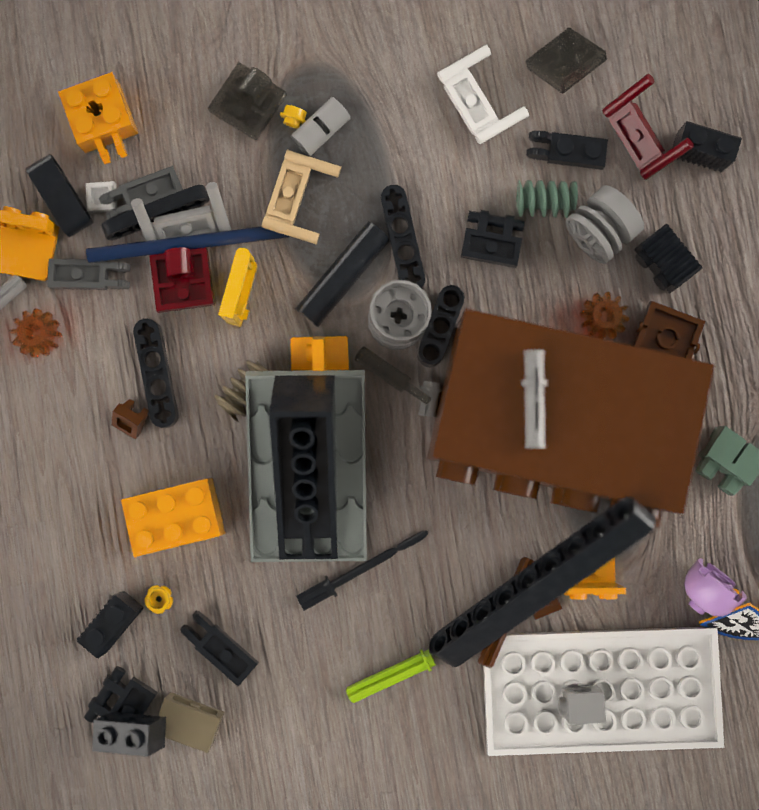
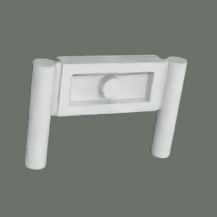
M484 45L437 72L438 78L444 84L445 91L479 144L529 117L526 107L523 106L499 120L468 70L469 67L491 55L488 45Z

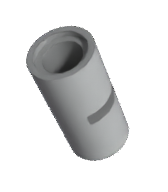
M331 97L290 137L295 145L306 156L310 157L350 120V115L337 99Z

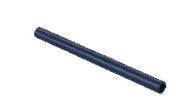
M261 226L87 248L86 255L88 263L163 254L165 250L171 248L185 247L191 250L288 238L289 236L262 228Z

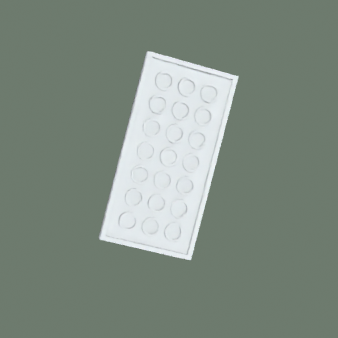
M679 627L508 633L492 668L483 666L488 756L724 748L717 628ZM597 685L604 692L606 723L569 725L564 716H561L559 712L558 698L563 697L562 688Z

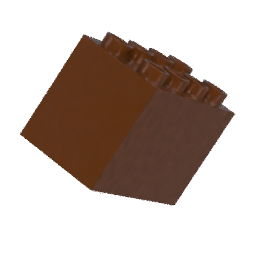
M466 308L456 326L427 459L439 462L436 473L438 478L476 485L479 471L495 474L496 478L493 487L495 491L537 499L539 486L543 485L553 488L551 504L598 513L601 499L611 501L609 506L611 507L620 499L631 497L654 515L656 521L654 527H660L662 512L684 515L715 365ZM525 350H545L544 379L548 380V386L544 387L546 448H525V387H522V380H525Z

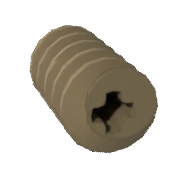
M249 360L245 362L249 371H267L259 362L254 363ZM242 369L237 370L241 377L240 380L233 377L230 378L233 385L232 389L226 386L222 387L226 395L225 397L217 394L214 396L218 405L237 422L239 420L236 414L243 417L247 415L243 407L244 405L246 406V371Z

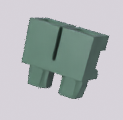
M727 426L715 427L710 435V441L698 454L702 459L695 472L707 480H712L719 470L725 477L718 485V488L727 495L734 496L743 486H750L759 475V449L751 443H746L747 441Z

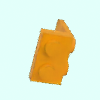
M4 206L3 210H0V273L40 281L48 280L49 259L54 257L60 229L58 225L49 219V215L34 211L31 215L21 214V210Z

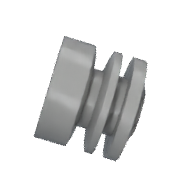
M603 185L588 199V206H580L576 213H572L565 221L570 235L579 247L592 259L602 264L609 262L614 257L613 254H617L622 250V243L628 244L644 230V221L633 203L620 191L609 185Z
M394 280L382 285L374 294L368 313V328L372 337L381 346L392 350H404L415 345L422 338L431 318V303L426 292L417 284L406 280ZM396 313L401 314L402 321L400 324L395 323L394 317Z

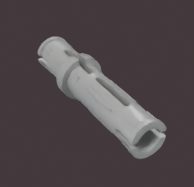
M545 350L524 351L525 380H522V387H525V448H546L544 387L548 386V380L544 379Z

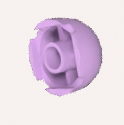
M701 558L693 564L686 574L684 585L686 594L691 599L689 605L701 615L707 612L712 616H726L731 614L735 608L741 606L747 599L743 591L737 594L733 589L736 585L733 580L710 563L706 567L703 566V559Z

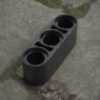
M51 154L26 168V172L55 220L69 238L94 223L65 173Z
M455 285L446 286L439 293L429 324L421 340L417 357L421 365L425 367H435L441 362L465 299L464 293L461 288ZM447 294H453L457 297L458 304L454 307H449L443 302V297ZM438 320L446 322L448 331L443 334L437 333L433 329V323ZM429 346L436 348L438 351V358L432 361L425 359L422 353L423 349Z

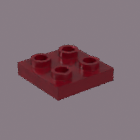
M179 247L165 250L163 254L149 255L156 311L158 313L215 305L207 248L190 250L189 248Z

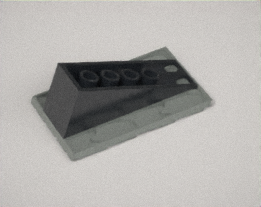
M365 370L246 371L251 562L367 561Z

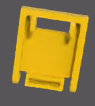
M238 248L236 250L218 314L227 324L241 327L243 320L248 318L249 310L246 307L257 271V263L254 261L255 259L251 252L246 248Z

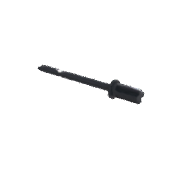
M428 531L418 532L402 541L397 547L382 552L331 582L326 575L324 577L325 580L296 596L303 610L306 611L332 595L337 597L336 588L388 560L398 551L405 550L420 542L428 535Z

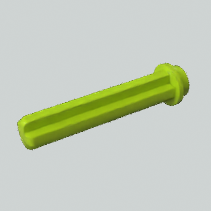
M420 649L419 654L346 688L347 696L352 703H355L428 669L430 672L432 671L431 667L436 666V663L429 649L425 651Z

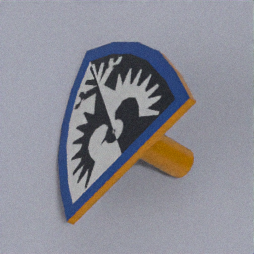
M751 603L735 608L731 614L726 616H712L699 621V624L705 628H717L718 634L743 640H759V609Z

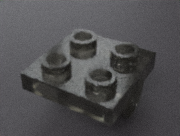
M569 27L528 58L526 64L528 70L564 94L607 60L605 50Z
M238 62L209 105L208 110L224 122L257 141L287 94L285 90L273 84L272 80L261 70L255 67L248 68Z

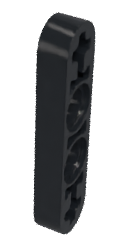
M195 185L144 206L150 221L154 222V217L195 209L205 205L210 199L204 185ZM134 210L112 217L101 224L107 240H116L141 230Z
M389 185L382 191L381 205L398 279H408L407 268L401 270V267H409L417 263L418 267H412L413 276L420 278L416 284L423 289L425 274L407 196L401 186ZM390 193H395L396 197L401 196L398 199L397 206L399 211L404 209L405 212H396L390 216L388 215V213H393L394 211L392 202L386 201L389 199ZM396 219H403L407 222L408 228L403 233H397L392 229V223ZM403 246H409L413 249L414 256L410 260H402L398 256V250Z
M149 318L141 319L135 324L133 334L150 419L157 427L170 428L178 420V409L162 330L155 321ZM146 325L154 329V332L150 334L151 343H158V347L149 346L143 349V345H149L147 337L141 335V332L145 331ZM151 352H157L161 357L159 365L154 368H150L146 364V357ZM158 379L163 380L166 384V390L162 395H154L151 390L152 383ZM169 398V403L163 402L165 411L171 412V416L167 417V422L164 423L163 420L157 418V415L162 413L161 404L157 403L154 405V400L160 401Z

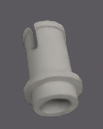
M424 381L423 387L420 386V389L423 390L418 415L437 416L439 392H442V389H440L441 383Z

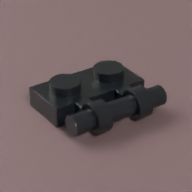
M469 210L467 222L477 223L478 228L477 230L466 228L460 258L516 268L522 238L511 235L512 230L523 232L525 221L514 219L515 216L507 214L505 217L491 215L489 214L490 211L481 210L480 212ZM487 225L503 228L502 234L487 232Z
M116 666L112 674H108L102 682L104 686L98 696L93 697L88 704L89 710L84 718L88 722L93 723V720L97 719L98 716L102 717L111 712L144 715L158 692L135 677L130 680L127 686L124 685L121 680L126 671ZM115 693L120 697L114 707L111 708L107 705V701Z

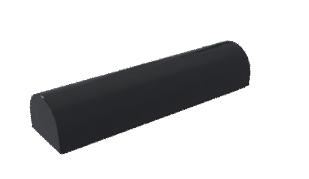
M368 221L295 309L316 327H319L388 244V236L379 227Z

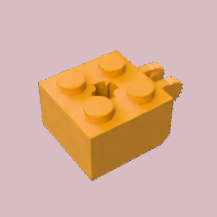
M112 72L58 91L76 143L85 153L98 149L103 163L108 164L111 162V157L106 146L114 143L118 155L121 158L127 157L123 139L137 135L138 130L122 87Z

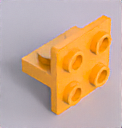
M347 336L292 337L290 339L291 371H349Z

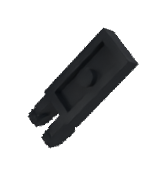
M539 130L529 132L528 139L530 141L549 144V151L534 147L527 149L526 156L530 159L544 160L551 164L603 170L605 167L608 139L555 132L549 133Z
M195 611L192 615L194 621L208 633L201 638L192 627L185 624L180 629L181 633L195 645V649L235 685L239 686L259 662L218 625H213L211 620L200 611Z

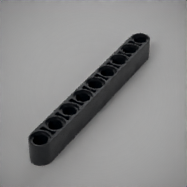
M631 497L620 499L436 632L430 640L429 652L452 667L460 666L646 537L655 526L654 515Z

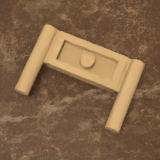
M287 150L262 222V228L317 245L320 234L294 226V222L311 169L339 177L341 166Z

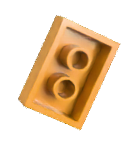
M206 478L121 499L134 557L226 534L213 478Z

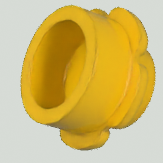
M285 105L284 112H280V116L284 118L283 123L289 127L298 129L306 121L307 112L301 108Z
M158 585L150 587L144 599L146 607L155 614H162L166 609H170L173 605L171 590L164 585L161 587ZM158 596L162 598L161 602L157 601Z

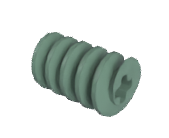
M518 180L516 207L519 217L523 216L525 209H529L531 217H534L537 209H540L542 217H545L548 209H551L553 218L557 217L559 210H563L565 218H568L571 210H576L578 201V185L576 181H572L569 188L565 181H561L558 187H556L554 181H549L545 188L542 180H538L535 187H533L531 180H526L522 188L521 182Z

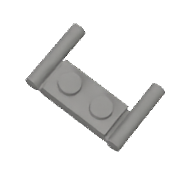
M210 182L206 185L213 209L209 205L154 217V222L150 221L142 199L136 198L132 200L131 206L145 240L150 241L231 230L217 183Z

